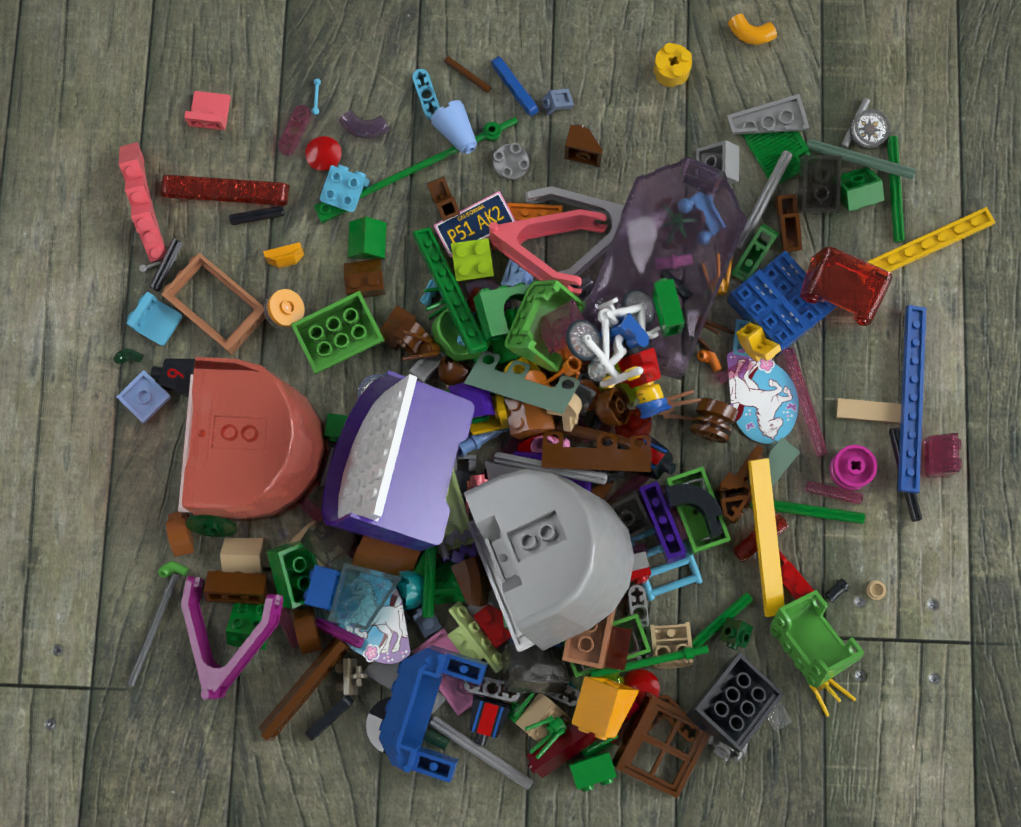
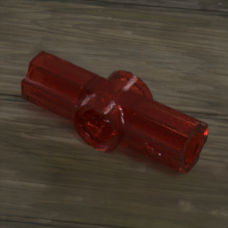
M780 514L775 516L777 536L789 527L787 521ZM755 530L748 535L749 537L732 549L737 558L742 562L758 551Z

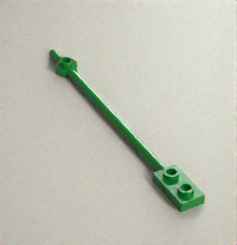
M513 117L501 124L496 122L486 123L483 127V132L475 136L476 142L478 143L485 139L490 142L497 141L501 137V131L518 124L517 118ZM493 128L495 131L489 132V129ZM455 146L450 147L362 190L359 199L459 152V150ZM324 202L313 206L322 224L348 212Z

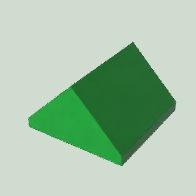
M367 216L350 221L348 259H385L387 223Z

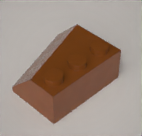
M363 536L355 552L349 573L379 574L396 578L397 575H401L398 573L399 571H414L423 551L412 550Z

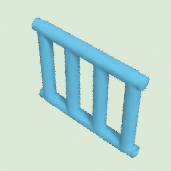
M676 516L672 518L687 552L686 558L668 565L665 563L651 568V576L649 577L686 564L689 565L692 575L654 589L651 588L648 579L646 583L642 584L648 601H652L657 595L694 582L696 584L703 582L693 555H690ZM652 527L644 529L642 532L639 531L640 533L637 534L633 533V536L630 535L634 554L646 552V556L650 557L662 552L659 545L638 552L635 541L654 535Z

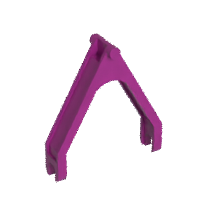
M188 576L185 582L181 606L202 688L201 698L205 700L224 698L226 691L278 626L283 596L278 594L267 595L260 623L228 664L222 667L213 659L200 608L204 579Z

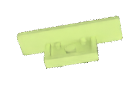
M458 601L448 611L459 626L447 636L462 655L477 660L485 658L494 672L498 673L507 664L481 630L479 624L468 613L466 607Z

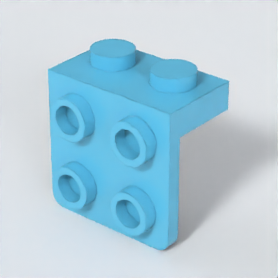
M331 165L320 200L343 210L354 212L363 187H368L370 180L362 172L355 171V173H352L345 166L338 165V167Z
M146 292L145 295L139 298L138 306L129 314L126 324L141 335L164 346L183 316L178 311L158 301L151 293Z

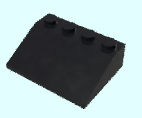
M738 653L728 660L686 713V716L701 730L740 753L784 693L741 653Z

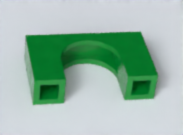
M518 283L514 287L503 285L495 290L485 288L480 290L473 298L486 342L503 339L508 335L509 330L504 316V304L507 300L522 302L531 284Z

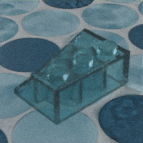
M344 563L328 621L332 624L367 631L402 577Z

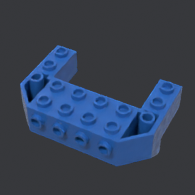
M430 645L409 656L402 662L400 661L397 669L398 677L393 682L391 688L392 696L386 704V716L381 721L379 727L381 732L378 738L392 765L407 773L413 770L449 783L452 781L459 759L421 747L443 674L481 685L488 667L487 662L434 645Z

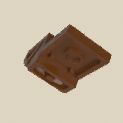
M759 445L754 448L737 474L734 475L728 472L715 490V493L721 496L718 504L727 526L731 523L736 524L744 514L742 508L746 509L752 502L751 486L745 482L749 478L748 461L764 457L761 454L764 448Z

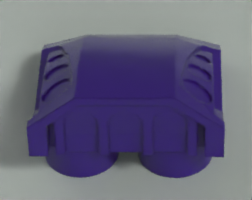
M465 383L449 386L451 394L470 400L474 404L472 420L477 417L495 415L490 391Z

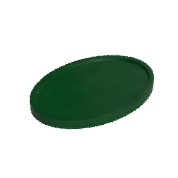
M195 515L186 520V527L189 530L205 536L226 537L235 534L237 530L234 522L219 516Z

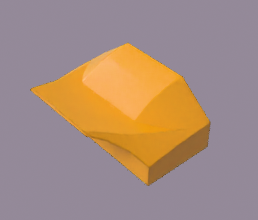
M300 242L263 251L267 263L276 268L295 265L304 256Z

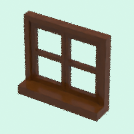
M647 691L640 705L641 710L633 718L612 759V763L615 769L678 799L710 735L686 716L687 712L657 698L654 694ZM659 710L677 719L665 742L647 734ZM681 721L699 730L688 753L670 745ZM643 741L661 749L650 772L631 764ZM666 752L684 760L672 784L654 775Z

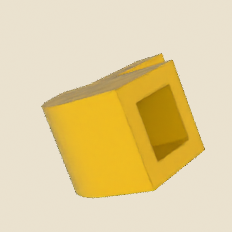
M749 322L736 332L744 351L757 362L760 359L768 361L781 351L778 343L766 339L763 328L759 325Z

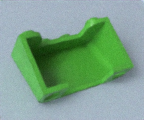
M817 590L779 608L770 628L771 634L780 642L785 653L789 654L792 658L794 665L803 673L807 683L815 688H818L860 660L865 653L853 637L849 638L845 645L824 618L823 614L828 604ZM816 599L820 603V607L817 605Z

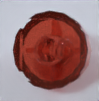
M635 406V409L631 410L630 419L627 424L614 426L616 434L625 438L641 435L649 436L652 429L651 417L641 419V413Z

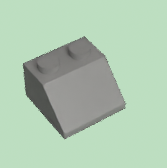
M725 140L696 149V184L726 186L739 182L740 147Z

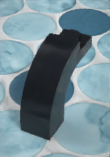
M677 484L664 489L669 509L680 506L693 507L703 516L709 539L718 538L721 535V523L716 518L720 517L723 513L718 502L710 493L690 484Z

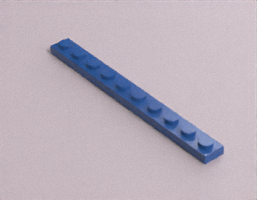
M908 305L905 307L898 491L917 494L920 492L927 308Z

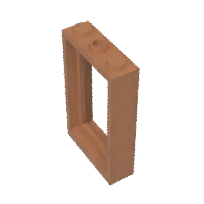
M201 253L189 260L187 267L177 273L175 280L167 284L161 294L170 304L230 355L234 354L269 315L268 310ZM202 266L254 309L227 340L175 297Z

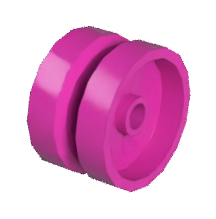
M846 446L831 460L829 467L830 477L835 485L843 490H859L870 483L877 472L876 458L864 446Z

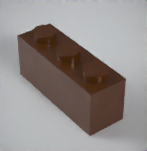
M208 571L204 587L206 601L264 605L269 585L267 575L259 572Z

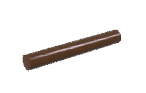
M447 56L444 62L486 93L490 92L491 86L451 57Z

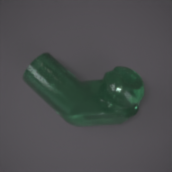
M125 348L117 352L113 360L116 364H123L129 360L140 363L143 359V354Z

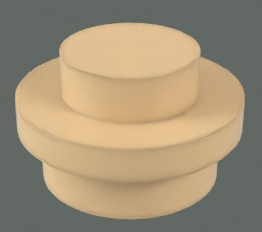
M874 580L868 583L866 593L869 598L880 600L886 594V587L881 581Z

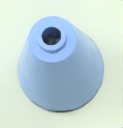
M459 100L451 101L448 103L450 106L445 109L442 106L434 112L431 117V123L461 153L469 154L475 150L477 144L462 102Z

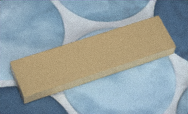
M838 398L836 418L901 424V404Z

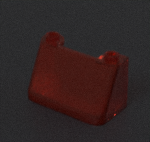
M825 247L811 257L800 297L811 304L825 300L854 313L853 319L858 325L868 326L872 323L883 301L893 275L880 267L837 248Z

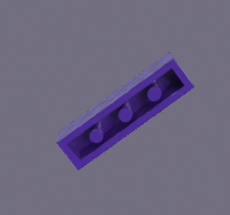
M658 481L639 487L640 499L667 565L685 559L687 552Z

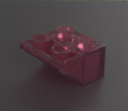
M958 433L933 435L925 439V477L950 478L961 470L962 459L959 458L961 439H958Z

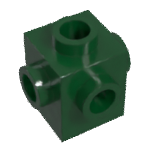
M727 617L719 640L727 643L726 647L734 650H737L738 647L746 649L753 626Z

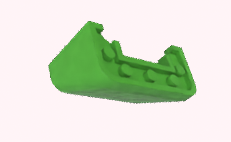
M558 280L536 281L532 283L525 293L505 339V347L511 352L549 371H559L563 360L562 356L556 353L568 322L580 319L586 304Z

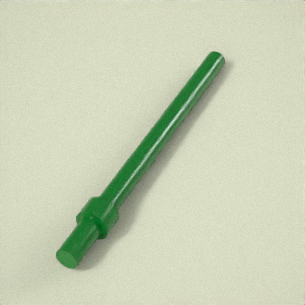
M707 645L695 648L686 647L682 651L609 666L604 669L591 670L590 674L591 677H602L683 658L685 660L693 659L694 656L709 653Z

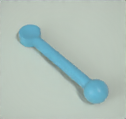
M320 79L314 80V108L311 109L313 115L319 114L317 105L319 85L321 84Z

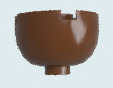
M442 357L438 367V376L445 383L444 387L449 389V386L464 383L471 372V367L452 359L450 362L446 361L447 357Z
M621 387L603 390L598 395L594 410L604 424L609 426L627 424L631 415V409H627V403H630L629 398Z

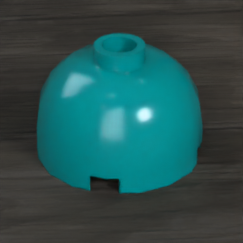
M399 571L398 573L401 575L396 577V588L402 600L403 610L415 609L422 605L424 578L416 573V571Z

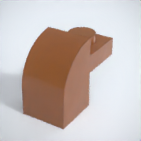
M175 512L168 514L166 531L175 557L194 553V539L191 531L186 527L189 513Z

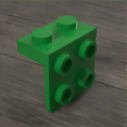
M436 558L434 604L466 602L451 569V566L457 563L452 561L443 563L442 558Z
M234 603L226 628L227 645L234 647L242 646L260 623L264 605ZM267 640L260 647V649L266 650L268 644Z

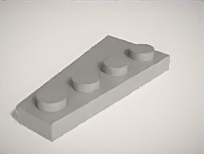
M800 94L727 115L732 135L810 130Z
M374 660L362 673L367 674L368 677L391 689L393 682L398 677L397 669L400 661L394 664H383ZM439 691L432 714L446 701V698Z

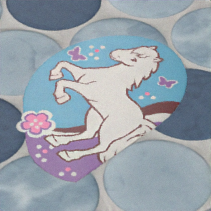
M744 349L737 350V352L746 353ZM734 351L727 354L731 406L738 410L736 423L746 436L756 442L771 444L774 440L778 442L792 430L798 416L799 399L793 381L782 368L776 365L774 361H771L772 358L768 361L760 359L757 362L748 356L734 355Z
M363 574L354 579L347 586L340 599L337 614L338 626L363 638L364 643L361 648L346 644L353 651L363 655L367 662L375 660L383 664H394L404 660L410 655L411 651L403 604L397 588L389 579L379 574Z

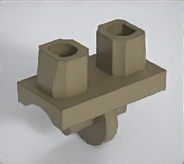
M345 658L343 661L337 662L335 664L336 672L343 673V681H337L336 692L344 693V695H359L358 686H362V678H367V674H362L361 666H358V659Z

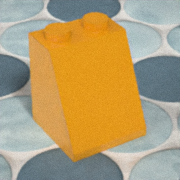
M585 676L571 724L578 726L579 731L595 733V737L602 740L615 738L639 690L608 678Z

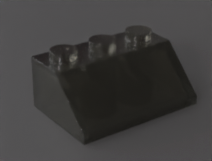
M321 518L308 528L300 542L328 569L356 548L363 536L325 525L323 518Z

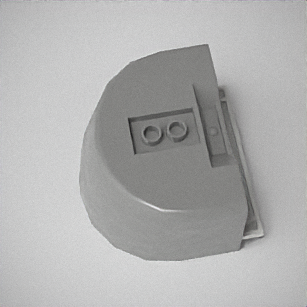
M522 469L499 475L464 492L474 518L467 525L518 652L537 645L542 650H546L589 630L613 613L629 588L635 558L629 530L605 500L569 479L553 473L531 469Z

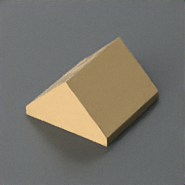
M225 538L220 553L222 571L259 572L263 574L264 538Z

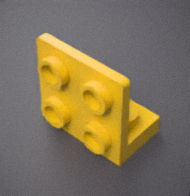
M495 393L492 396L495 415H490L488 421L471 424L472 435L509 428L503 395Z

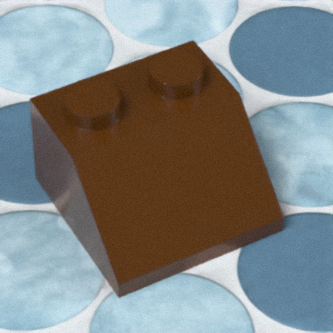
M570 125L565 144L564 159L600 167L603 150L591 131L583 125Z
M381 258L344 263V280L347 296L358 291L361 292L363 298L386 295Z

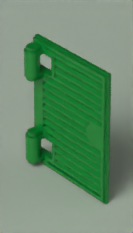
M799 131L741 134L768 180L783 151L792 153V158L778 185L817 164L816 159L810 154L809 148ZM803 155L806 162L802 163L798 156Z

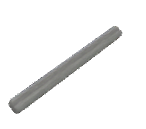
M783 151L735 243L736 249L741 251L745 249L792 158V153Z
M496 452L493 459L494 463L548 472L562 477L602 485L607 482V474L586 469L541 468V460Z
M437 716L432 718L429 723L431 727L527 790L530 789L533 784L531 778L481 745L474 743L473 740Z

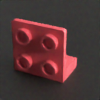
M195 91L191 111H185L184 118L190 127L225 130L231 97L227 94Z

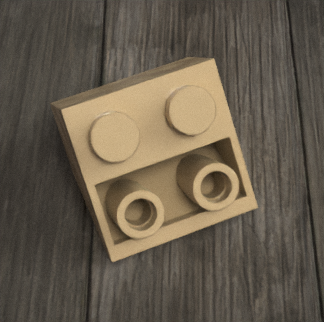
M540 692L515 724L539 743L548 735L545 729L548 725L544 724L528 731L525 730V727L545 720L551 715L553 718L559 716L567 727L572 723V718Z

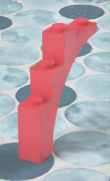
M138 142L121 146L119 166L125 179V192L131 205L132 221L137 233L140 235L149 261L161 260L167 249L153 209L145 174L144 157Z

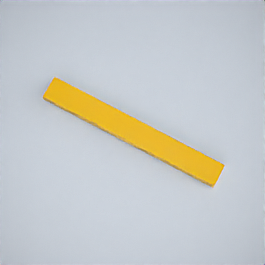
M985 207L858 265L852 270L862 286L984 230L996 222L988 208Z
M769 458L748 461L764 613L766 617H772L785 604Z

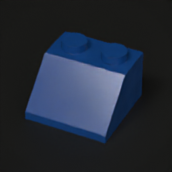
M315 565L309 574L310 585L309 589L307 588L304 592V604L336 613L346 575L338 570Z

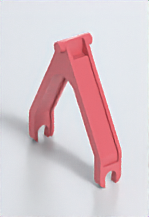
M579 209L503 224L491 222L489 224L491 248L500 251L537 280H558L575 296H579L582 289L573 288L570 284L581 286L582 279L580 277L556 272L521 246V244L528 239L580 229L603 233L607 225L599 224L595 220L606 221L607 216L603 213Z

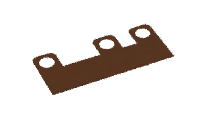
M547 431L543 434L541 468L651 472V438L647 435H632L630 438V450L617 449V436L615 434L601 433L597 435V448L563 447V433ZM555 434L559 437V442L551 444L547 441V437ZM606 436L611 437L613 444L604 446L601 444V439ZM637 438H644L647 441V445L645 447H637L634 441Z

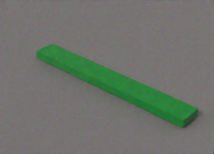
M431 228L413 231L412 236L469 355L487 350L488 345Z

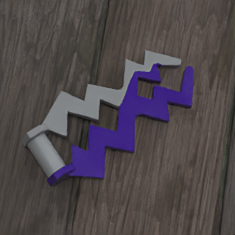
M465 529L463 534L454 530L445 540L437 545L443 563L450 561L459 563L464 560L465 554L476 557L478 550L475 542H473L471 548L461 544L459 553L453 550L452 556H449L446 544L453 547L455 538L465 544L468 536L473 539L469 530Z

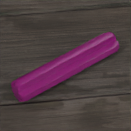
M320 617L316 618L318 629L354 647H362L364 643L363 638Z

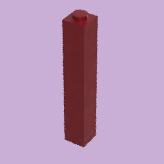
M634 700L625 720L641 710L636 700ZM570 724L567 726L565 733L559 736L539 759H536V755L550 739L534 753L527 754L526 756L530 762L527 765L533 774L537 773L541 778H544L599 738H596L593 732L585 733L579 731L578 726Z

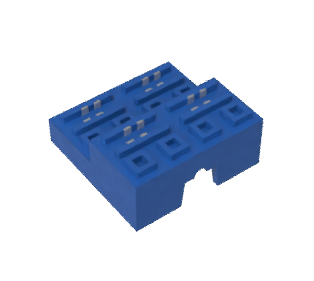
M786 250L765 268L759 269L732 291L727 300L743 320L748 318L752 323L761 326L766 339L780 345L781 351L775 355L776 357L782 354L836 307Z

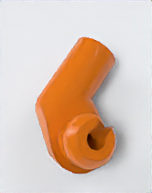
M703 349L697 353V359L710 364L713 373L722 369L714 352Z

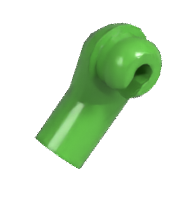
M170 561L159 568L158 575L166 578L172 575V573H178L185 577L189 568L175 561Z

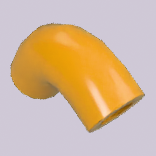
M742 13L735 15L727 22L732 33L739 40L747 44L760 45L777 38L776 29L771 22L761 26H752Z

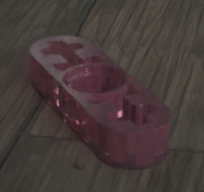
M299 105L294 109L279 140V150L285 156L294 154L311 120V112L305 105ZM305 111L306 116H302L300 120L299 113H303ZM297 126L300 128L299 133L291 134L290 129ZM289 143L291 148L285 150L283 145Z

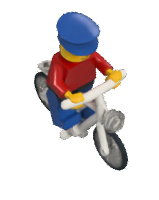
M631 289L623 298V308L615 309L613 304L618 301L617 297L598 306L600 310L598 312V320L602 323L600 333L590 322L576 320L567 329L566 342L569 350L575 357L583 361H594L589 365L588 373L595 381H601L600 386L602 388L609 389L619 383L628 384L631 389L639 387L636 391L639 405H636V408L641 413L640 418L646 419L670 410L672 406L667 403V398H664L660 385L653 382L660 379L661 374L652 342L649 343V340L659 335L657 331L661 329L658 326L650 331H645V328L650 326L655 319L656 310L654 302L647 292L641 289ZM609 341L613 344L614 355L610 359ZM618 363L622 373H618L615 370L614 365Z

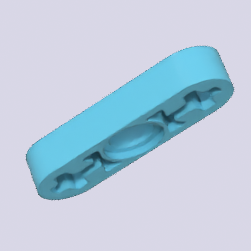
M417 69L413 73V82L424 115L428 120H431L433 114L429 112L428 104L432 103L435 112L440 106L428 72L424 69ZM420 75L424 78V86L421 85L418 76ZM424 91L432 93L428 99L423 98L421 94Z

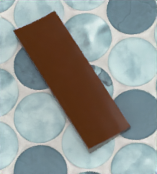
M336 637L330 641L259 726L262 733L261 737L266 741H273L332 671L335 664L350 649L344 641Z

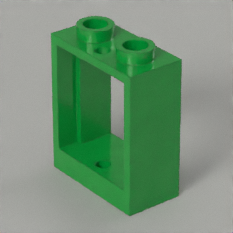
M668 278L659 279L654 283L652 299L662 337L681 334L685 321L674 280H668Z

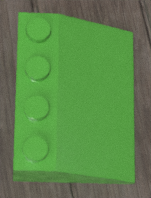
M360 291L291 324L315 375L384 341Z

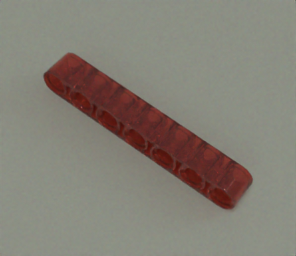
M164 175L162 178L161 195L176 199L285 206L288 205L290 186L281 182Z

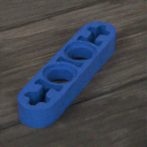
M497 56L491 60L493 69L528 116L532 117L538 113L539 110L535 102L503 59Z

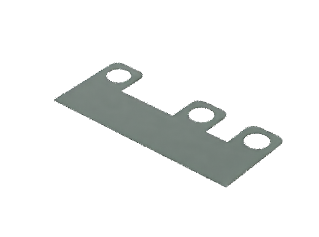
M488 351L482 352L464 382L465 384L562 415L580 384L578 379L569 376H562L555 388L526 380L524 378L530 369V365L517 360L511 363L506 373L494 370L500 360V356ZM486 355H492L495 361L492 364H485L482 359ZM515 365H523L525 371L521 374L514 373L512 369ZM565 380H572L574 382V387L571 389H564L562 387V382Z

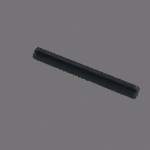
M892 428L889 430V436L899 471L900 429ZM904 492L911 521L922 520L917 494Z

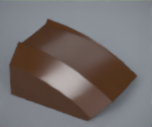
M473 556L451 566L466 603L477 607L487 605L489 582L480 556Z

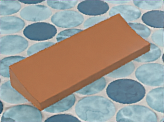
M615 610L589 630L567 639L562 660L604 669Z

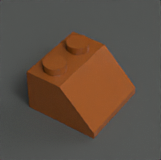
M509 397L504 398L511 436L521 440L555 429L553 415L547 414V409Z

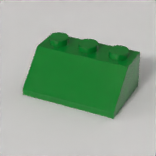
M311 539L283 544L266 551L277 593L283 596L282 607L294 609L305 603L303 597L305 590L309 589L310 571L314 569L315 565L318 566Z

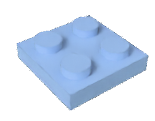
M143 370L117 398L145 424L171 396Z

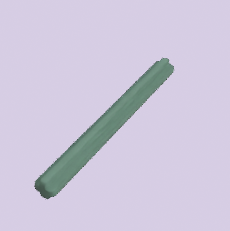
M808 139L807 141L810 151L908 179H913L916 172L915 168L813 139Z

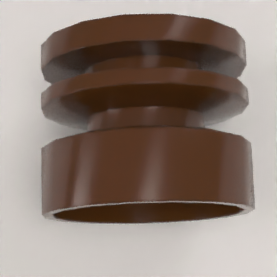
M701 398L702 401L698 403L696 412L702 417L693 418V423L695 424H691L690 431L707 441L728 443L730 438L728 434H731L732 429L725 424L732 425L735 423L738 410L722 401Z

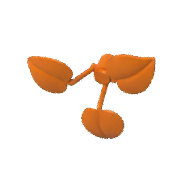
M568 326L556 353L562 356L564 361L562 369L548 380L545 374L538 370L529 371L524 379L551 387L549 385L550 382L563 373L566 376L575 375V379H578L582 363L568 348L566 342ZM571 332V345L579 354L580 346L576 344V337ZM582 380L580 381L581 384L596 392L594 401L587 410L592 411L594 410L596 399L601 392L593 382Z

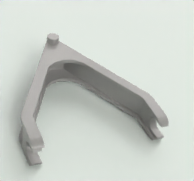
M552 186L525 193L527 204H538L552 200L585 210L603 213L610 220L612 225L610 233L570 269L559 271V273L579 277L628 232L640 224L641 210L637 207L631 208Z

